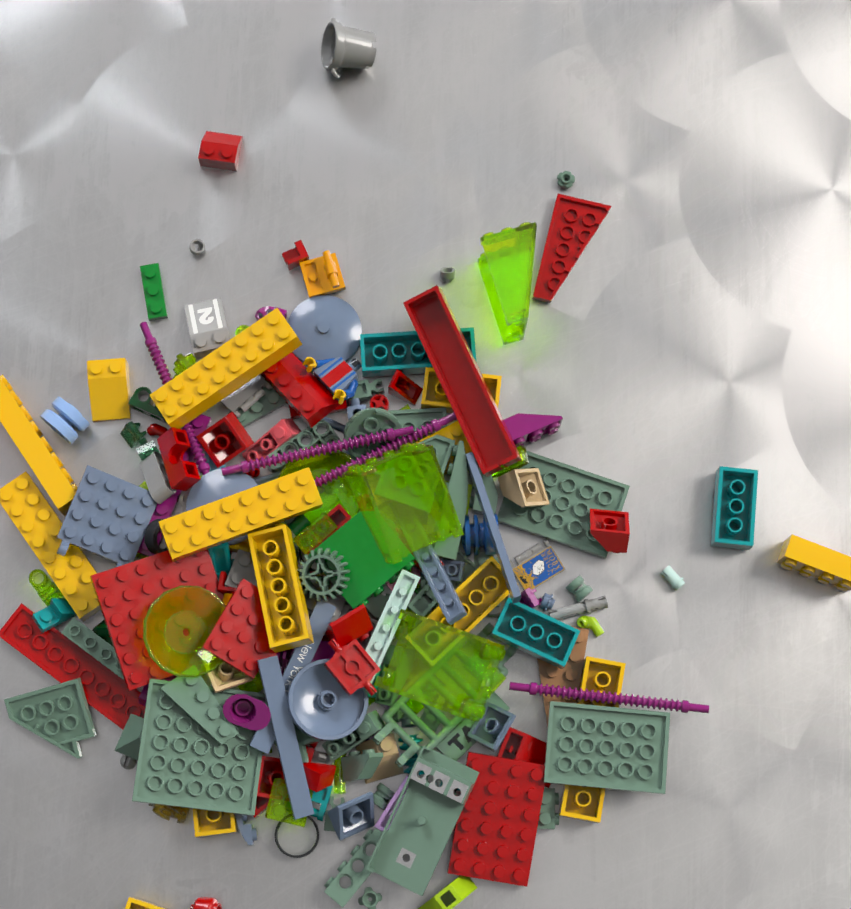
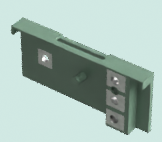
M423 746L367 864L366 870L372 873L375 872L423 896L480 772L427 746ZM420 771H424L425 773L423 778L419 777ZM430 775L434 777L433 782L428 781ZM439 779H441L443 782V785L441 787H438L437 781ZM458 788L461 790L460 796L456 795ZM405 854H408L410 856V860L408 862H405L403 860V856Z

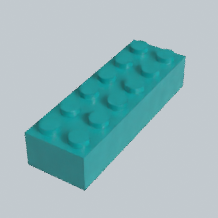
M474 327L460 328L476 361ZM416 331L360 334L362 377L394 375L396 370L401 371L404 375L425 373L426 367L433 368Z

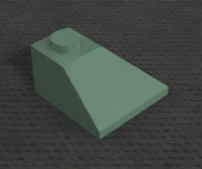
M130 714L114 751L138 760L144 718Z

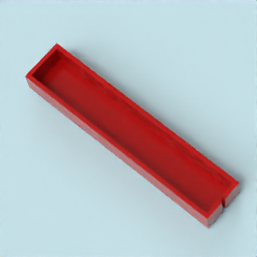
M436 285L403 302L483 475L488 477L502 470V465L508 467L521 461L522 458L442 289Z

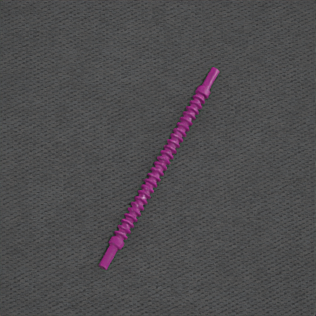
M453 412L439 420L434 419L431 421V424L426 423L425 427L421 425V429L416 428L413 434L401 436L400 439L396 438V441L392 440L390 444L386 442L385 446L381 445V448L376 447L375 451L371 450V453L366 452L365 456L361 454V458L351 459L350 463L346 462V465L341 464L340 468L336 467V470L331 469L330 473L326 471L325 475L321 474L319 478L316 476L315 484L317 487H322V484L327 485L328 481L332 483V479L337 480L339 476L342 478L343 474L347 475L349 471L352 473L353 469L357 470V467L362 468L363 464L367 466L368 462L372 463L374 459L377 461L378 457L382 458L384 454L387 456L388 452L397 451L398 447L402 449L403 445L407 446L409 442L412 444L413 440L417 441V438L422 439L423 435L427 437L428 433L432 434V431L437 432L441 430L442 426L457 420L456 415Z
M413 426L396 430L390 428L386 432L382 430L381 433H370L369 436L367 434L364 437L360 435L359 438L354 436V439L349 437V440L343 439L342 442L338 440L337 443L332 441V444L327 442V445L321 444L320 447L318 445L315 448L310 446V449L305 447V450L300 448L299 451L294 450L293 453L289 451L288 454L283 452V455L278 453L277 456H274L273 454L272 457L267 456L265 459L261 457L260 460L256 458L255 461L251 459L250 462L245 460L241 461L240 464L221 468L223 476L237 472L247 473L251 469L254 471L255 468L260 470V467L264 469L266 466L271 467L272 464L274 466L277 463L282 465V462L287 464V461L292 463L293 460L298 461L299 458L304 460V457L309 459V456L314 458L315 455H326L327 452L329 454L332 451L336 453L337 450L342 452V449L348 450L349 447L351 449L354 446L358 448L359 445L364 447V444L369 446V443L375 444L376 441L378 443L381 440L386 442V439L392 441L395 440V437L413 434L414 430Z

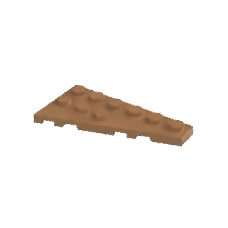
M574 627L580 630V633L563 669L537 658L540 684L542 683L543 686L548 684L549 687L552 685L557 687L559 685L560 688L565 686L566 689L571 687L572 690L576 687L579 690L589 629ZM542 694L547 730L550 701L577 704V698L575 700L573 697L568 699L566 696L564 698L562 696L556 698V695L551 697L549 694L547 696Z

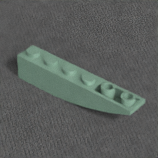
M459 440L457 445L454 444L451 456L455 457L453 464L449 463L447 475H450L449 482H445L442 492L446 495L444 501H440L438 509L441 516L440 520H436L434 531L437 532L436 537L431 539V544L438 557L454 561L456 560L465 522L468 493L467 461L464 442Z

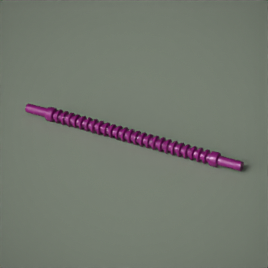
M142 322L140 327L146 339L145 345L149 348L148 351L151 352L150 356L153 357L152 361H154V366H157L156 370L159 371L158 375H160V380H163L162 384L164 385L172 380L170 378L171 374L168 373L169 369L164 364L165 360L162 359L161 350H158L159 346L157 345L156 338L152 336L147 322ZM190 421L183 426L182 430L187 432L191 446L190 451H193L192 455L195 456L196 465H199L197 468L199 473L205 475L210 472V466L206 463L207 459L204 458L203 449H200L201 445L198 444L197 435L194 434L195 430H192L193 426L189 425Z
M510 682L509 690L529 692L530 695L539 693V696L542 694L547 696L549 694L551 697L556 695V698L559 696L564 698L566 696L568 699L573 697L574 700L576 698H579V700L583 698L585 701L590 699L591 702L593 700H596V702L601 700L602 703L607 701L608 704L613 702L614 705L618 702L619 705L624 703L625 706L630 704L631 707L635 704L636 707L641 705L642 708L647 706L648 709L652 706L653 709L658 707L659 710L664 708L665 711L669 708L670 711L675 709L676 712L681 710L682 713H688V711L709 713V705L693 704L687 700L679 702L677 699L675 702L673 699L668 701L667 698L662 700L661 697L658 700L656 697L651 699L650 696L645 698L644 695L641 698L639 695L634 697L633 694L628 696L627 693L625 695H622V693L617 695L616 692L611 694L610 691L606 694L605 691L600 693L599 690L594 692L592 689L589 692L588 689L583 691L582 688L577 690L576 687L572 690L571 687L568 689L565 686L560 688L559 685L557 687H554V685L549 687L548 684L543 686L542 683L537 685L534 682L530 684Z

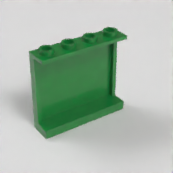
M370 503L314 549L317 552L318 548H322L323 551L326 548H330L331 553L336 550L338 551L336 558L343 555L344 558L341 563L348 562L344 570H350V573L345 574V577H349L350 581H344L343 583L348 587L346 589L341 588V590L343 591L342 596L353 609L362 604L367 606L369 598L373 595L375 597L380 595L387 583L393 584L398 579V574L401 573V570H410L415 565L414 561L416 560ZM325 558L328 567L331 570H337L336 566ZM324 572V574H325L326 576L332 574V573H326V572ZM338 576L331 578L330 581L333 585L336 584Z

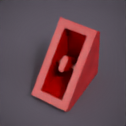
M396 370L388 386V394L411 405L416 404L423 390L399 370Z
M312 762L303 763L309 789L318 792L332 785L336 765Z

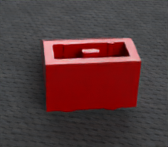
M510 727L497 756L545 765L546 742ZM545 783L544 787L549 788L551 783Z

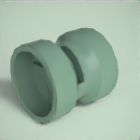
M580 575L566 587L569 592L575 595L578 603L593 591L589 585L584 583V579Z
M380 782L376 792L373 793L374 804L385 810L387 802L393 798L395 793Z

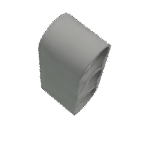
M154 451L140 462L149 493L155 502L161 504L176 492V489H171L162 455Z

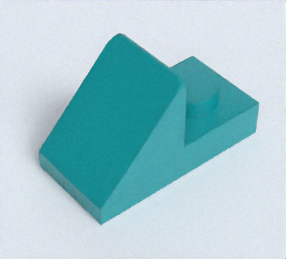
M52 598L50 606L34 613L32 618L41 632L44 633L76 616V613L66 598Z

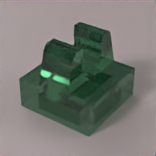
M132 421L127 423L120 433L131 448L137 446L147 434L146 431L140 432L138 430L141 425L140 423H133Z
M146 438L139 440L141 446L136 448L142 461L154 451L159 452L154 441L147 442Z

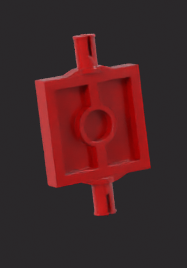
M335 638L329 641L328 644L335 653L324 666L345 692L350 696L357 689L364 687L371 696L375 694L377 690L370 681L381 669L360 643L354 639L348 645L341 647Z

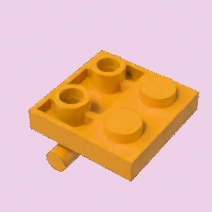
M327 250L322 252L323 256L299 262L309 298L346 289L336 253L330 254V251Z

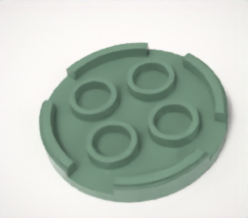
M367 408L357 412L348 420L343 436L345 440H349V437L354 439V436L357 438L360 435L364 437L365 434L369 436L370 433H381L382 430L386 432L390 428L396 430L400 429L401 426L398 419L391 412L381 408ZM381 440L380 443L378 441L375 444L369 443V446L364 444V447L361 445L358 448L354 446L353 449L349 447L348 451L353 457L361 458V454L365 456L366 452L371 453V450L375 451L376 447L381 448V445L385 446L386 442ZM393 450L392 453L388 452L387 456H385L384 454L382 455V458L378 457L377 460L387 458L393 455L396 451Z

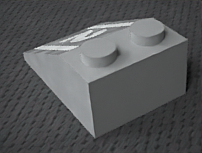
M221 298L184 306L196 360L204 358L230 340Z

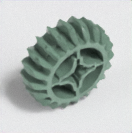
M318 548L317 552L311 550V556L305 554L304 558L306 561L302 560L299 562L303 568L297 569L298 572H302V576H299V579L303 580L301 586L306 587L303 593L307 594L310 592V599L316 596L317 601L323 598L325 602L329 601L330 597L336 599V593L342 595L343 591L341 588L346 589L348 587L343 582L350 581L349 577H345V574L350 573V570H344L348 562L341 563L344 556L340 555L336 558L338 551L334 550L331 553L330 548H326L325 551L322 548ZM325 558L330 560L337 570H331L327 562H325ZM318 560L319 563H317L316 571L309 573L312 564ZM322 572L332 573L331 575H327L325 577L315 576ZM338 576L336 584L329 590L328 586H330L331 578ZM310 579L317 580L319 586L322 587V591L317 589Z

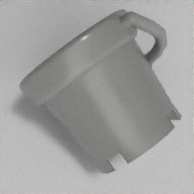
M332 18L331 22L327 24L322 38L321 60L323 67L326 70H331L335 78L341 77L343 68L369 69V67H372L376 56V48H373L372 42H376L375 34L343 26L335 18Z

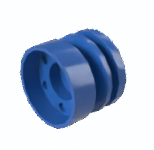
M494 514L495 519H496V522H497V525H498V517H497V514ZM465 515L461 535L465 556H470L471 547H474L475 555H478L480 546L484 547L486 555H495L496 552L484 516L483 522L479 523L477 515H473V523L470 524L469 515Z

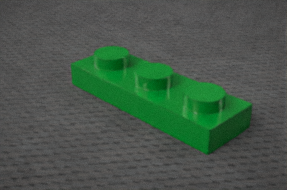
M159 263L140 266L149 321L168 318Z

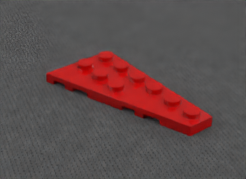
M557 194L532 299L551 303L612 206Z

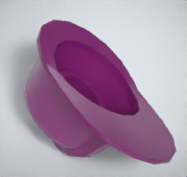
M247 694L232 695L226 699L223 705L224 717L235 725L257 731L265 728L270 722L271 713L268 706Z

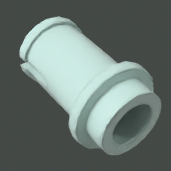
M670 565L660 573L672 585V589L678 590L685 584L684 578H680Z

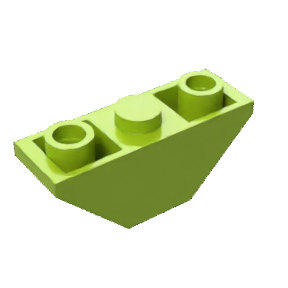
M459 876L418 909H452L477 889V886L470 877Z

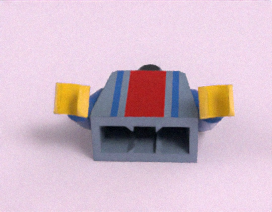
M307 357L302 365H308L306 371L311 372L314 369V376L333 395L332 399L336 398L339 404L355 396L358 387L356 371L362 367L356 358L348 363L342 357L324 360H314L312 357Z

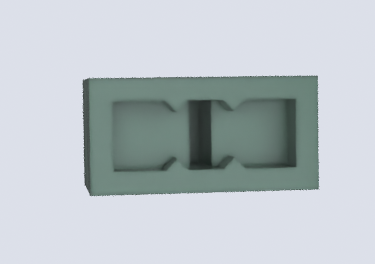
M428 583L407 606L420 620L438 603Z

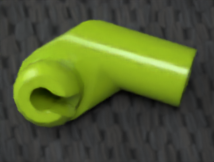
M580 616L578 618L577 625L580 628L591 629L596 638L605 633L595 617Z

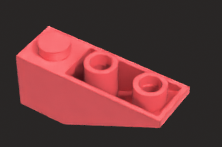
M292 418L281 419L243 452L242 455L247 462H250L251 459L255 461L256 458L260 460L261 457L265 459L271 452L299 434L301 430Z

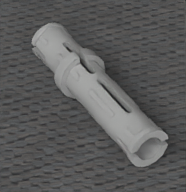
M602 596L591 600L584 599L583 602L548 610L550 617L562 620L580 614H591L593 611L608 608L606 597Z

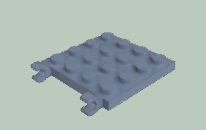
M87 465L57 535V539L62 540L57 554L64 556L69 544H72L116 562V567L133 562L157 502L154 501L148 490Z

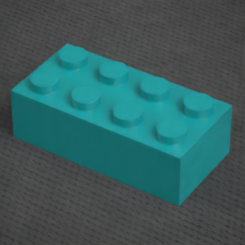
M719 466L716 470L711 546L750 550L753 547L758 470Z
M508 597L490 636L563 669L580 630L520 602L513 604L511 598Z

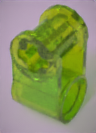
M35 569L31 571L29 582L47 606H50L52 598L63 596L55 582L43 570ZM38 574H42L44 577L43 581L36 584L34 581L35 577Z

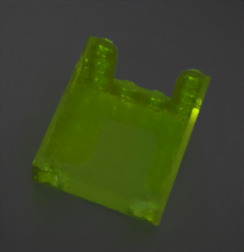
M525 222L519 225V227H507L502 229L501 232L495 234L489 232L480 237L484 253L478 258L477 264L503 345L524 339L529 316L537 230L536 222Z
M406 443L400 446V450L395 452L393 449L382 453V457L368 458L365 460V464L351 465L347 467L348 471L342 473L386 563L396 564L403 561L402 557L405 558L408 556L407 554L438 541H445L446 538L451 536L457 538L464 535L433 445Z
M401 609L398 618L403 620V624L398 627L401 632L388 668L384 667L383 669L385 675L383 677L377 676L374 685L455 716L479 722L486 711L485 703L492 694L491 686L493 680H496L498 677L499 663L505 657V646Z

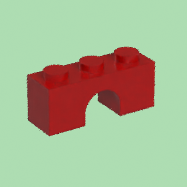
M171 427L157 439L171 489L187 491L201 479L196 463L183 460L185 451L191 447L186 430Z

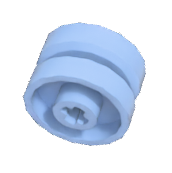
M58 396L52 402V407L59 414L57 415L52 410L46 409L40 417L63 439L73 444L78 438V434L72 426L79 431H85L90 423L73 405Z

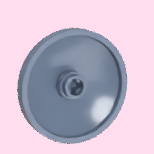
M329 295L311 297L300 303L288 319V324L303 344L292 352L302 363L307 357H312L314 360L342 357L347 362L355 355L360 346L362 326L359 316L350 304L338 297Z
M221 469L210 471L200 478L201 480L191 488L186 501V511L258 485L249 475L243 472L223 476ZM248 535L228 541L229 546L246 540Z
M330 659L317 660L302 668L292 680L287 697L289 713L296 726L306 735L322 741L338 740L351 734L362 723L368 709L367 690L363 687L357 689L349 696L324 666Z

